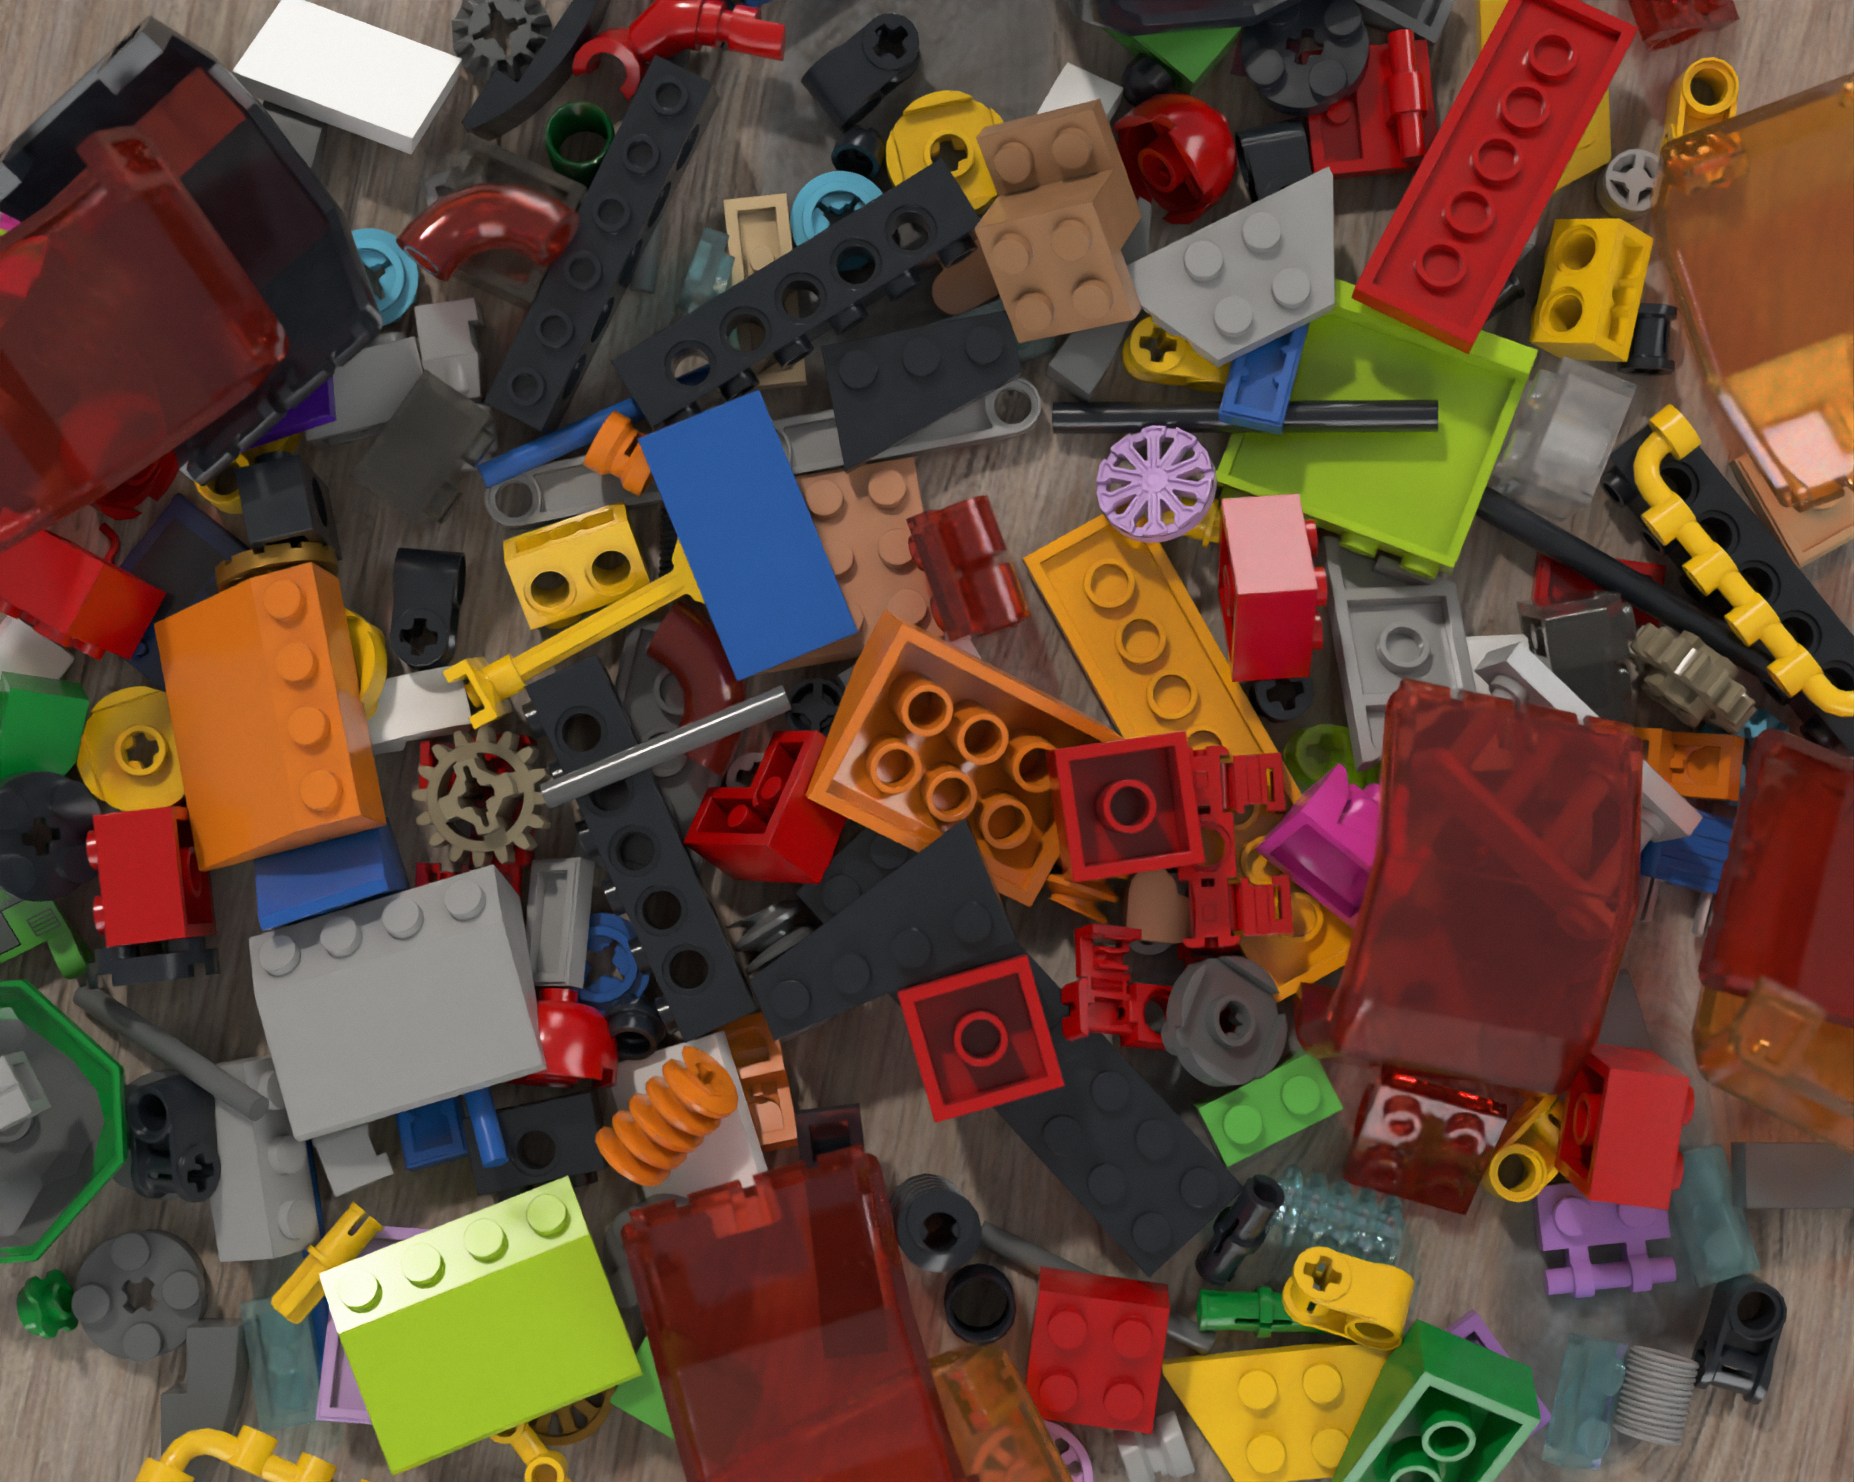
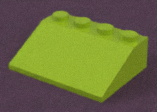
M569 1176L319 1273L337 1333L393 1476L643 1375L582 1206Z

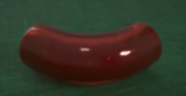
M479 183L439 197L404 228L396 238V243L417 265L443 282H448L458 268L473 255L489 249H511L527 256L541 267H545L557 260L571 242L578 227L579 214L560 200L523 184Z
M678 601L671 608L648 646L646 656L665 667L679 684L683 693V713L677 727L680 728L745 701L746 685L745 679L736 680L716 629L696 610ZM743 730L684 755L723 777L733 760Z

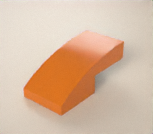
M1609 726L1682 797L1738 802L1745 738L1727 734L1674 732L1660 728Z
M763 1013L745 1015L712 1030L713 1033L722 1030L725 1032L762 1153L797 1146L795 1107L782 1043L780 1044L778 1040L774 1041Z

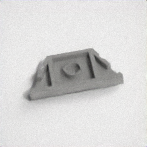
M1326 167L1127 265L1142 307L1141 309L1150 314L1152 322L1172 336H1180L1188 341L1193 351L1217 368L1332 312L1335 304L1333 174L1330 168Z
M1327 536L1323 537L1318 545L1320 567H1324L1326 574L1327 607L1356 772L1367 771L1472 709L1478 698L1456 584L1440 577L1431 580L1415 575L1400 568V562L1383 555H1379L1377 560L1373 561L1342 549L1338 544L1340 539Z

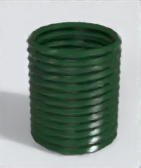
M575 101L562 105L548 118L544 130L547 152L559 181L571 189L582 192L589 190L615 137L613 123L607 113L595 104ZM589 131L597 133L607 140L606 146L599 156L588 162L576 163L568 161L558 154L559 148L565 139L576 132Z

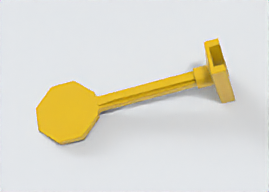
M677 539L671 560L674 568L670 573L515 658L509 653L491 664H488L484 656L468 658L442 671L448 683L469 679L470 683L464 685L468 697L476 708L484 705L485 709L468 718L473 728L477 729L493 724L513 713L514 710L508 698L524 690L525 686L528 685L527 681L684 594H689L694 601L705 603L679 539Z

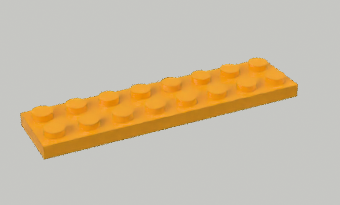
M1131 502L1117 507L1116 514H1123ZM1103 513L1022 559L1024 566L1107 714L1123 739L1186 730L1188 747H1192L1193 750L1206 749L1207 746L1214 745L1226 747L1230 758L1220 759V763H1232L1233 756L1278 753L1239 682H1232L1228 662L1160 542H1140L1122 535L1112 527ZM1144 513L1136 523L1137 527L1143 528L1148 522ZM1282 760L1286 813L1302 794ZM1266 769L1268 802L1272 801L1270 771H1273V769ZM1267 804L1244 806L1245 814H1236V810H1223V813L1233 812L1238 880H1228V884L1241 883V878L1249 877V885L1272 884L1271 876L1285 875L1254 850L1284 814L1267 812ZM1201 830L1205 863L1198 865L1210 866L1222 858L1225 851V843L1222 837L1213 830ZM1290 879L1293 936L1266 935L1244 937V930L1231 931L1232 936L1241 935L1239 946L1242 949L1243 956L1260 965L1274 980L1280 992L1272 994L1276 1003L1351 962L1352 957L1360 955L1353 932L1355 930L1292 879ZM1274 886L1276 920L1279 919L1277 888H1280V886ZM1370 919L1357 929L1371 925L1374 922L1372 919Z

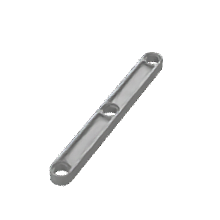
M1018 377L955 414L951 413L917 432L916 436L900 445H894L866 461V464L1019 437L1028 433L1035 426L1041 411V398L1037 389L1028 380ZM1008 390H1016L1023 393L1030 403L1028 417L1017 424H1008L1001 421L994 410L996 398ZM833 409L772 420L794 476L845 468ZM586 455L542 464L485 491V505L489 514L501 526L511 530H524L551 525L624 500L627 510L663 504L664 502L655 480L652 481L643 496L639 498L624 489L621 480L610 473L599 475L585 467L583 463ZM511 483L527 485L533 495L530 509L519 517L503 515L498 506V496L501 490Z

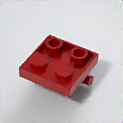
M1410 29L1396 30L1388 33V43L1369 45L1370 59L1368 69L1362 83L1348 98L1346 94L1340 101L1329 105V110L1313 116H1304L1312 174L1326 167L1330 168L1333 180L1417 172L1437 134L1427 39L1414 40L1413 30ZM1323 49L1301 51L1298 57V64H1307L1310 55H1321Z

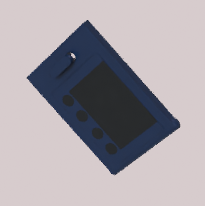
M181 493L173 496L172 502L119 566L166 592L130 660L123 658L165 692L166 688L154 623L218 594L215 567L223 560L232 561V556L251 550V548ZM146 645H147V646H148V652H147L145 655H142V654H144V653L146 652Z

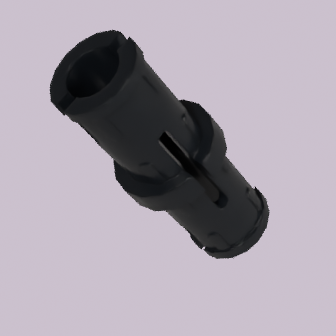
M1260 1174L1254 1175L1252 1179L1248 1178L1234 1204L1225 1207L1218 1214L1213 1225L1214 1234L1195 1260L1196 1270L1205 1281L1218 1286L1225 1285L1227 1281L1231 1282L1247 1255L1254 1254L1261 1247L1266 1236L1265 1227L1276 1211L1282 1207L1285 1200L1283 1189L1274 1179Z

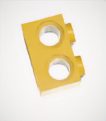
M1620 218L1555 219L1551 240L1544 254V272L1537 304L1531 313V331L1528 342L1562 360L1627 362L1654 238Z
M624 500L503 540L504 563L530 630L545 625L548 629H559L569 626L582 617V613L605 605L608 607L651 583L649 568ZM606 551H617L627 557L621 566L612 570L601 569L593 563L598 555ZM548 571L557 572L566 578L560 587L553 590L541 589L533 583V580L539 574Z

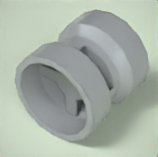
M1174 1410L1155 1416L1152 1434L1145 1433L1141 1435L1139 1432L1113 1430L1129 1482H1155L1156 1477L1154 1473L1160 1471L1162 1477L1170 1475L1175 1479L1195 1473Z

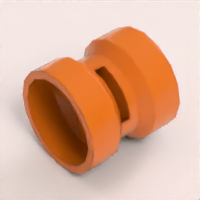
M614 410L605 420L594 438L583 465L599 475L610 473L621 480L624 489L639 498L643 496L654 480L638 441V438L646 435L634 429L633 421L630 418Z

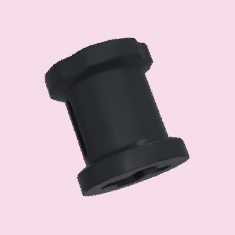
M1640 303L1627 362H1618L1617 372L1645 376L1668 375L1675 372V361L1669 359L1670 324L1677 319V307L1666 304Z
M1310 677L1279 679L1283 686L1293 684L1296 696L1287 700L1288 710H1283L1280 701L1269 702L1266 697V691L1275 686V679L1255 680V683L1250 687L1249 698L1256 714L1265 717L1271 723H1285L1304 714L1310 707L1314 696L1313 683Z

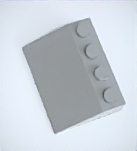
M494 864L248 938L254 996L293 1136L298 1142L547 1069L538 1027L537 1000L520 896Z

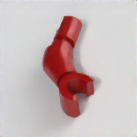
M655 0L629 25V29L609 28L587 41L575 54L572 71L575 77L589 75L599 68L602 53L615 55L626 68L627 77L620 90L626 99L629 100L636 95L655 55L667 60L687 49L700 51L703 45L719 48L722 42H727L729 51L783 61L786 45L785 24L761 20L760 8L737 4L734 11L728 10L727 2L720 0Z

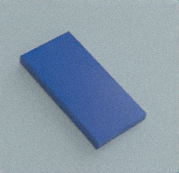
M759 389L638 438L737 681L858 632Z

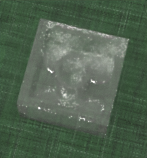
M1566 356L1562 357L1548 370L1541 368L1534 380H1528L1514 415L1521 418L1510 440L1505 438L1491 473L1497 476L1493 489L1529 510L1559 522L1590 506L1637 385Z

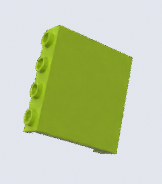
M1334 278L1335 304L1333 311L1310 322L1290 401L1438 400V432L1282 433L1281 435L1274 433H1232L1216 471V489L1222 491L1219 500L1299 494L1304 520L1314 519L1316 529L1320 527L1342 535L1338 543L1340 546L1373 558L1378 549L1402 558L1399 565L1400 568L1427 579L1435 580L1438 572L1452 576L1531 374L1538 350L1481 330L1468 355L1352 299L1355 285Z

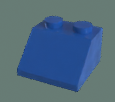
M386 817V826L254 859L258 919L262 931L280 929L411 889L389 817Z

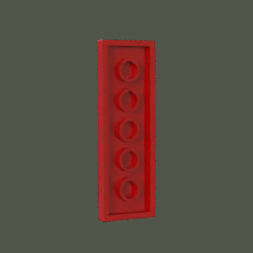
M1508 0L1355 285L1351 298L1469 355L1637 33L1638 27L1580 0Z

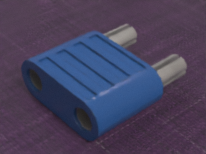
M1696 810L1703 818L1690 837L1656 843L1649 840L1635 860L1632 874L1639 876L1629 916L1634 920L1640 919V922H1650L1652 920L1661 882L1700 892L1691 933L1697 937L1709 939L1713 938L1723 898L1731 899L1750 825Z

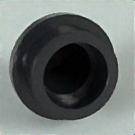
M625 994L620 999L613 1001L608 1010L603 1014V1017L608 1022L609 1034L612 1039L615 1035L617 1037L618 1057L621 1059L642 1060L654 1054L657 1045L661 1043L665 1036L666 1028L656 1005L649 1002L645 995L639 997L635 994Z

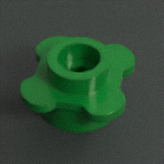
M53 1269L48 1271L45 1279L42 1280L38 1276L28 1278L25 1286L21 1288L17 1296V1312L22 1325L29 1333L36 1336L41 1335L44 1339L56 1337L59 1329L69 1332L76 1329L78 1325V1319L71 1307L72 1297L75 1292L67 1283L64 1274L60 1270Z

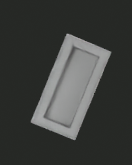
M581 857L532 860L525 932L535 989H583L595 861Z

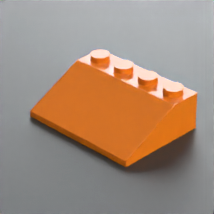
M313 562L249 578L154 623L199 871L206 872L387 825L364 705L360 701L359 696L360 684L338 577Z
M885 609L854 665L806 796L918 853L967 817L998 892L1031 908L1060 855L1045 751L1123 740V737L1088 714Z

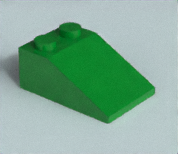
M1416 1319L1403 1337L1402 1344L1394 1349L1384 1363L1331 1482H1494L1541 1421L1531 1367Z

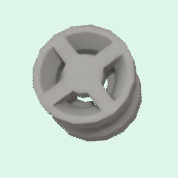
M1629 149L1618 154L1598 175L1594 185L1595 202L1599 210L1609 219L1620 218L1625 222L1636 221L1643 218L1664 197L1668 187V173L1663 162L1654 153L1643 149ZM1616 184H1620L1623 186L1624 190L1628 193L1627 199L1625 198V194L1621 191L1620 187H1617Z

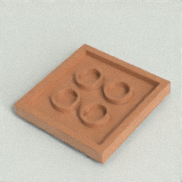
M914 457L862 465L846 474L845 468L795 476L858 632L759 672L756 675L859 658L885 609L945 640Z

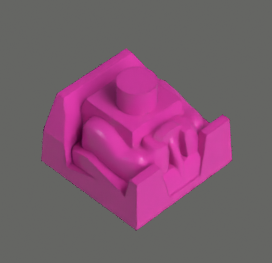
M1338 763L1301 795L1254 850L1285 875H1289L1290 879L1353 930H1356L1406 895L1430 852L1422 847L1410 856L1408 841L1398 833L1402 822L1394 816V813L1399 808L1397 797L1389 789L1376 783L1367 784L1363 790L1354 783L1348 785L1346 768Z

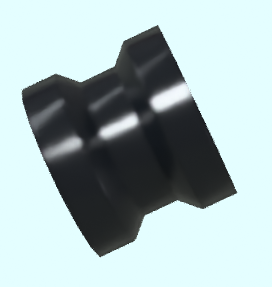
M819 677L805 679L795 685L787 695L792 710L785 712L787 723L792 731L818 730L827 738L844 693L841 688L830 680Z

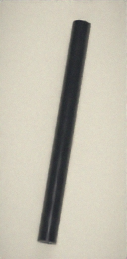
M1438 400L1290 401L1282 433L1438 432ZM1221 401L1053 402L1052 407L1053 434L1138 433L1141 429L1152 425L1166 426V428L1172 429L1177 427L1187 433H1269L1219 422L1218 413Z
M1486 486L1475 516L1681 634L1683 631L1695 634L1707 646L1721 656L1728 658L1736 666L1782 691L1766 670V667L1776 658L1762 642L1757 640L1747 647L1724 620L1493 488Z

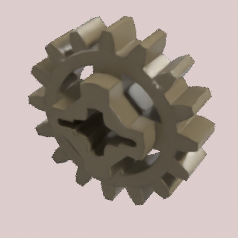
M1647 623L1646 626H1641L1623 649L1627 652L1625 655L1626 659L1636 665L1634 670L1646 677L1644 679L1645 682L1641 686L1642 690L1653 701L1660 703L1681 722L1690 727L1696 728L1700 721L1704 720L1715 731H1718L1720 728L1727 735L1738 734L1757 710L1753 707L1756 704L1755 700L1744 694L1747 689L1734 681L1735 676L1739 673L1737 667L1728 658L1718 654L1691 632L1683 631L1678 638H1675L1666 628L1661 626L1658 629L1651 623Z
M480 727L475 742L467 731L459 730L454 732L455 749L441 744H435L432 747L435 757L439 760L436 767L419 765L417 772L429 780L427 789L413 791L412 798L427 802L428 811L420 814L415 820L417 825H434L437 829L428 842L432 848H442L450 843L452 844L449 860L463 863L472 852L474 866L486 867L491 864L494 852L501 864H510L515 862L514 845L524 850H534L537 847L534 838L530 834L532 828H550L552 823L540 814L541 806L547 805L540 785L548 781L552 775L549 769H534L532 766L540 754L536 747L528 746L519 752L516 751L520 735L506 731L497 743L494 728ZM485 754H494L501 757L516 771L503 774L496 772L491 760H486ZM455 772L456 780L449 795L446 796L449 780ZM482 786L493 787L495 796L486 801L487 808H478L475 805V798L483 794ZM524 798L520 816L514 824L512 820L513 813L519 800ZM468 821L474 824L478 835H483L484 841L470 838L462 833L454 823Z

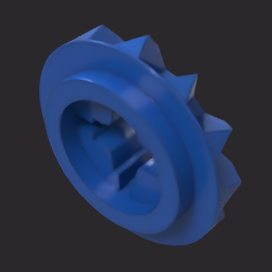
M609 913L590 914L587 951L592 950L593 952L601 953L607 946L610 947L615 940L619 942L614 949L616 953L613 956L612 963L619 968L618 972L625 976L622 981L618 977L612 978L608 975H602L587 988L584 985L590 978L588 974L591 971L592 965L586 960L583 989L570 990L578 991V1003L594 1007L602 1014L608 1010L613 1001L620 999L625 994H635L640 997L645 992L651 973L642 975L629 948L628 940L637 936L629 920Z

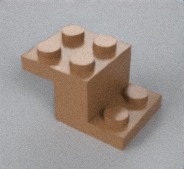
M1096 99L984 127L976 139L998 197L974 230L1018 344L1134 320L1142 307L1121 249L1142 215L1101 100Z

